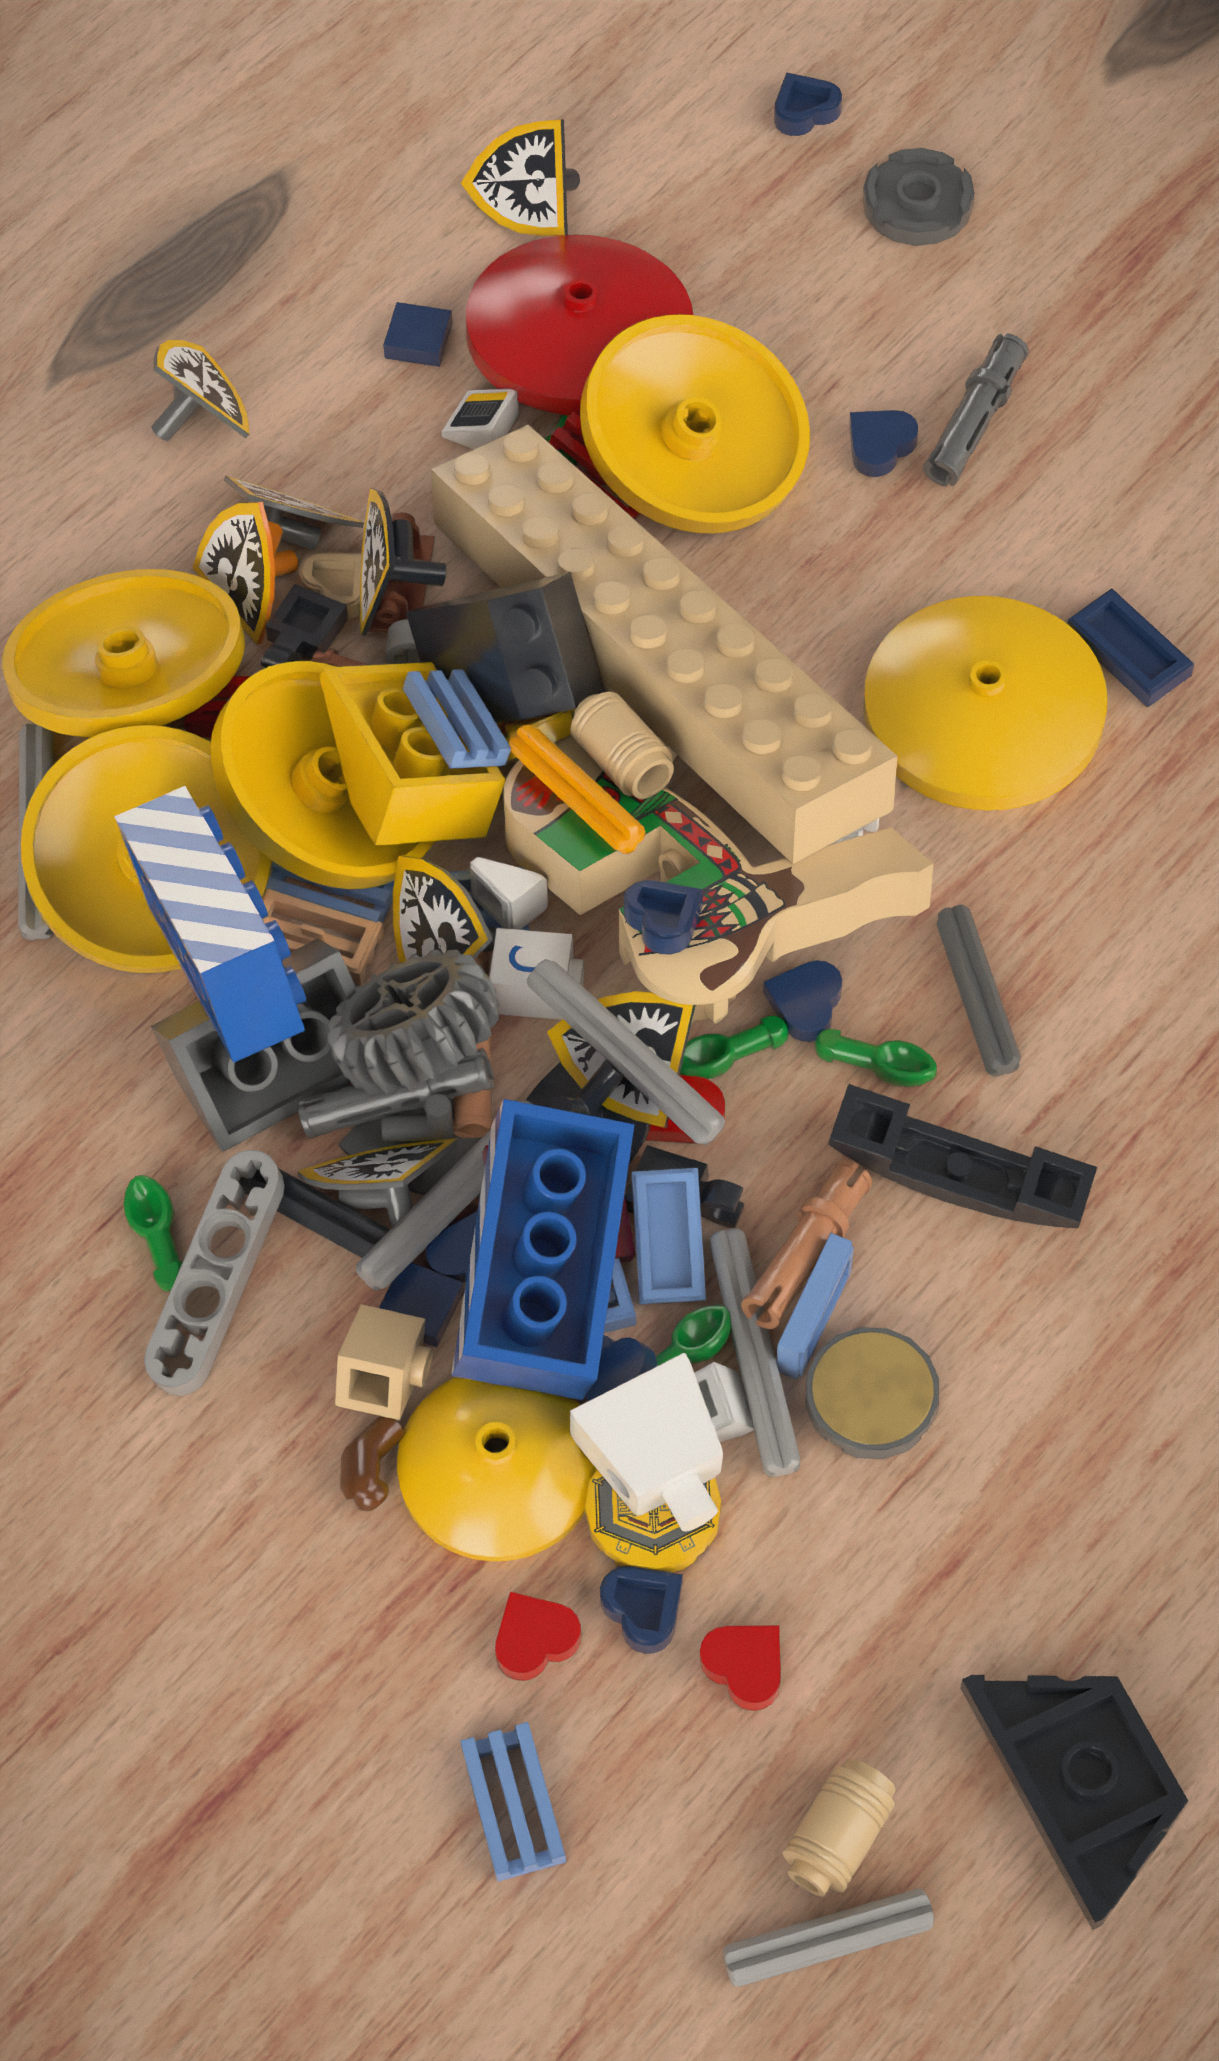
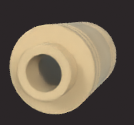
M615 692L594 694L585 698L578 705L570 728L572 737L625 795H634L638 799L649 798L660 792L668 784L674 772L671 751L619 694Z
M847 1759L843 1767H834L830 1777L827 1778L822 1786L821 1792L817 1794L794 1832L792 1839L789 1840L788 1846L782 1852L785 1860L791 1865L787 1872L788 1876L799 1886L817 1896H825L828 1890L843 1893L878 1836L880 1829L884 1826V1822L895 1807L892 1799L896 1791L894 1784L875 1768L856 1759Z

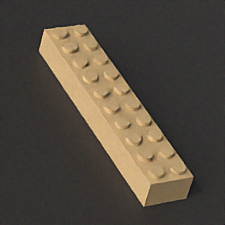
M531 426L522 427L431 469L434 525L501 588L571 572L603 685L611 692L619 694L665 744L792 864L893 811L897 755Z

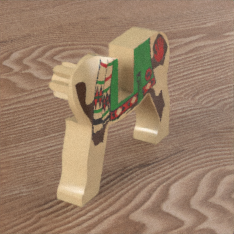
M572 736L554 742L563 753L644 826V840L637 844L634 852L622 854L619 850H615L520 760L511 769L504 784L505 838L511 856L525 870L543 875L547 879V888L579 915L593 909L628 889L634 883L640 882L660 871V882L703 889V907L692 940L687 948L671 955L659 954L647 948L642 940V931L633 929L628 925L624 918V906L619 908V953L624 966L631 961L640 982L659 997L680 1004L696 1005L692 1022L693 1020H705L708 1018L715 1024L722 1021L728 1014V1001H733L736 998V994L750 984L765 956L773 963L776 959L787 953L846 936L869 922L894 916H916L930 907L934 863L892 827L826 846L794 864L787 858L752 867L735 844L710 819L677 794L664 787L657 794L645 799H638L634 795H625ZM664 743V745L671 751L673 763L677 754L667 744Z

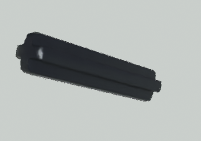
M279 1169L283 1175L285 1187L277 1212L355 1255L363 1258L391 1230ZM256 1170L252 1178L241 1177L238 1181L248 1196L254 1187L264 1189L267 1185L260 1170Z

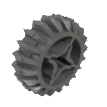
M439 949L431 950L424 957L412 954L403 963L398 965L391 963L389 969L379 975L371 974V980L364 986L355 987L352 998L341 1002L337 1006L338 1014L334 1015L329 1021L330 1032L326 1038L331 1046L332 1056L344 1076L351 1080L355 1088H364L368 1094L378 1093L382 1090L387 1095L395 1094L404 1086L409 1090H415L420 1082L430 1078L436 1081L440 1073L447 1069H457V1063L461 1059L475 1055L477 1052L476 1044L487 1041L492 1035L490 1028L499 1020L496 1010L500 1004L495 996L496 990L488 975L485 974L480 965L476 964L471 955H461L457 949L448 950L443 954Z

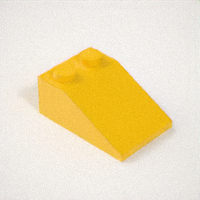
M426 662L323 667L320 681L350 802L374 845H396L486 837L506 781L497 766L450 769L403 690L408 672L419 671L423 679L427 681L430 671H437L434 664ZM435 698L448 719V715L438 698ZM459 736V739L461 740L462 744L467 750L466 752H470L467 746L465 745L464 741L462 740L461 736Z

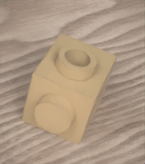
M361 1304L338 1353L335 1406L400 1420L414 1386L424 1388L432 1365L433 1349L423 1346L425 1318Z

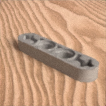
M246 1150L238 1152L223 1167L146 1348L144 1358L146 1372L159 1389L169 1395L183 1396L191 1394L200 1388L207 1379L283 1197L285 1187L283 1175L272 1158L262 1151ZM256 1170H260L267 1185L264 1189L254 1187L250 1191L245 1203L249 1213L255 1216L253 1220H250L238 1212L245 1199V1192L238 1181L241 1177L252 1178ZM231 1205L236 1210L226 1209V1206ZM229 1226L238 1227L243 1230L245 1242L240 1252L227 1258L217 1257L212 1254L210 1245L216 1232ZM203 1286L217 1289L220 1301L215 1312L204 1318H194L186 1313V1300L192 1291ZM177 1324H181L194 1334L205 1335L203 1341H199L190 1334L184 1353L192 1362V1365L188 1370L178 1368L173 1377H170L169 1370L162 1362L166 1355L177 1357L186 1340L181 1332L175 1329Z

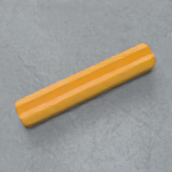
M528 724L522 725L518 728L516 735L509 739L510 752L615 850H619L622 854H630L635 851L637 844L644 840V826L540 730L534 729Z

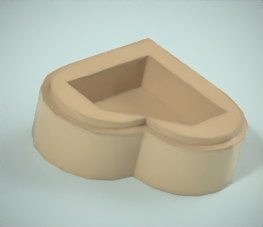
M317 553L307 557L301 563L299 569L301 587L346 604L348 620L356 618L360 615L361 553Z

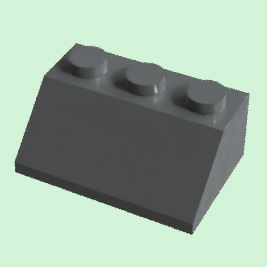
M316 939L291 952V956L283 959L282 962L283 967L292 966L305 993L306 1001L297 1005L305 1031L233 1063L200 1001L151 1026L176 1080L222 1152L297 1113L300 1107L298 1104L300 1098L335 1091L352 1083L349 1078L344 1076L332 1056L331 1046L326 1037L330 1032L329 1021L334 1015L338 1014L337 1006L341 1002L352 998L356 986L340 952L320 939Z

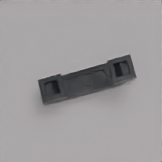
M848 1084L828 1145L844 1156L900 1185L950 1204L991 1216L1030 1224L1062 1228L1079 1227L1097 1171L1096 1166L1037 1146L1034 1147L1032 1155L1029 1157L907 1116L910 1104Z

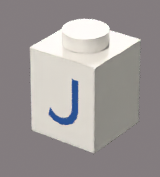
M497 928L489 979L496 990L495 996L500 1004L496 1010L498 1014L562 1020L549 1005L528 987L527 978L538 963L547 959L557 962L583 986L584 960L574 959L572 934Z

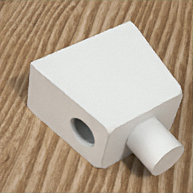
M685 1353L570 1411V1434L575 1443L635 1515H643L667 1503L681 1530L690 1531L705 1524L717 1514L718 1509L703 1483L721 1473L723 1452L693 1368Z

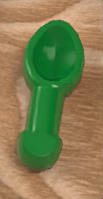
M767 1016L760 1019V1024L728 1037L721 1034H704L695 1037L687 1042L679 1075L698 1076L706 1079H713L723 1075L732 1067L734 1061L769 1047L773 1050L781 1047L788 1039L789 1030L787 1024L777 1016Z
M836 1029L822 1031L814 1042L816 1054L822 1060L830 1063L833 1060L872 1070L883 1082L894 1086H920L932 1081L937 1074V1065L932 1056L921 1047L909 1042L894 1040L873 1045L842 1036V1031Z
M138 1175L130 1180L125 1191L123 1202L125 1217L130 1228L140 1237L146 1239L155 1267L153 1277L163 1291L171 1292L183 1263L179 1259L170 1231L174 1223L175 1210L171 1197L159 1182L148 1176Z
M712 1305L696 1309L687 1314L677 1323L671 1336L670 1345L656 1356L657 1366L683 1353L686 1354L690 1363H700L709 1360L717 1354L727 1342L732 1330L731 1315L728 1308L722 1305Z

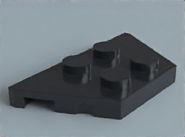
M970 1675L963 1678L960 1687L1091 1929L1094 1930L1102 1926L1185 1810L1188 1803L1186 1795L1118 1676H1083L1075 1681H1066L1057 1676L1028 1675L1027 1681H986L985 1675Z

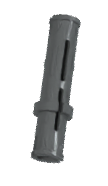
M1006 333L1004 337L1002 334H998L983 364L979 368L974 369L967 378L964 397L944 429L935 449L923 466L926 476L936 484L947 487L948 483L954 486L958 482L968 459L973 454L987 429L993 414L998 408L1003 407L1010 398L1012 380L1029 355L1028 346L1019 337L1010 333Z
M480 1048L477 1049L475 1055L461 1059L457 1063V1069H447L438 1075L436 1081L430 1078L420 1082L415 1090H409L404 1086L395 1094L387 1095L383 1090L378 1093L368 1094L364 1088H355L354 1085H350L328 1093L300 1098L298 1100L300 1121L308 1138L312 1139L335 1130L364 1124L400 1112L421 1107L425 1110L426 1100L434 1094H442L450 1100L465 1094L493 1089L495 1086L493 1070L485 1049Z

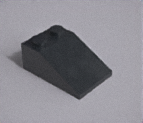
M571 572L423 606L406 612L420 662H432L437 671L441 670L447 680H449L452 670H464L495 723L524 720L574 709L585 698L604 691Z

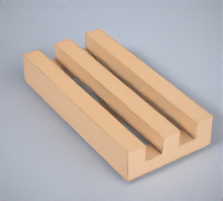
M267 888L262 899L268 916L262 920L265 924L273 920L277 921L290 952L316 939H320L340 952L353 982L362 985L366 976L365 967L367 964H371L375 956L374 947L376 943L380 944L383 938V923L330 909ZM272 912H276L361 938L360 943L326 934L323 929L307 924L300 926L270 916Z

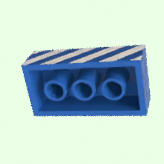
M186 786L114 816L147 905L233 1063L305 1031L297 1008L298 1004L306 1001L305 993L292 966L283 967L282 964L283 959L291 956L287 941L276 920L266 924L262 920L268 916V913L255 883L252 880L244 884L240 882L246 876L230 842L221 846L218 844L224 838L210 806L206 805L198 809Z
M503 1099L491 1126L451 1376L583 1400L597 1381L634 1124Z

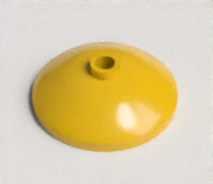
M454 1377L437 1387L424 1398L410 1416L404 1428L406 1434L400 1440L397 1453V1474L401 1495L414 1521L432 1540L442 1547L461 1556L483 1561H510L529 1557L546 1550L562 1540L585 1515V1502L589 1481L597 1470L570 1434V1411L581 1405L573 1398ZM493 1438H501L508 1443L506 1449L499 1453L487 1451L484 1445Z

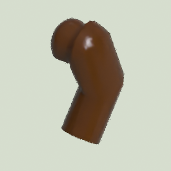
M378 1416L345 1447L341 1455L340 1489L347 1500L353 1498L355 1505L362 1511L374 1510L388 1497V1485L378 1477L380 1474V1460L406 1434L395 1419Z

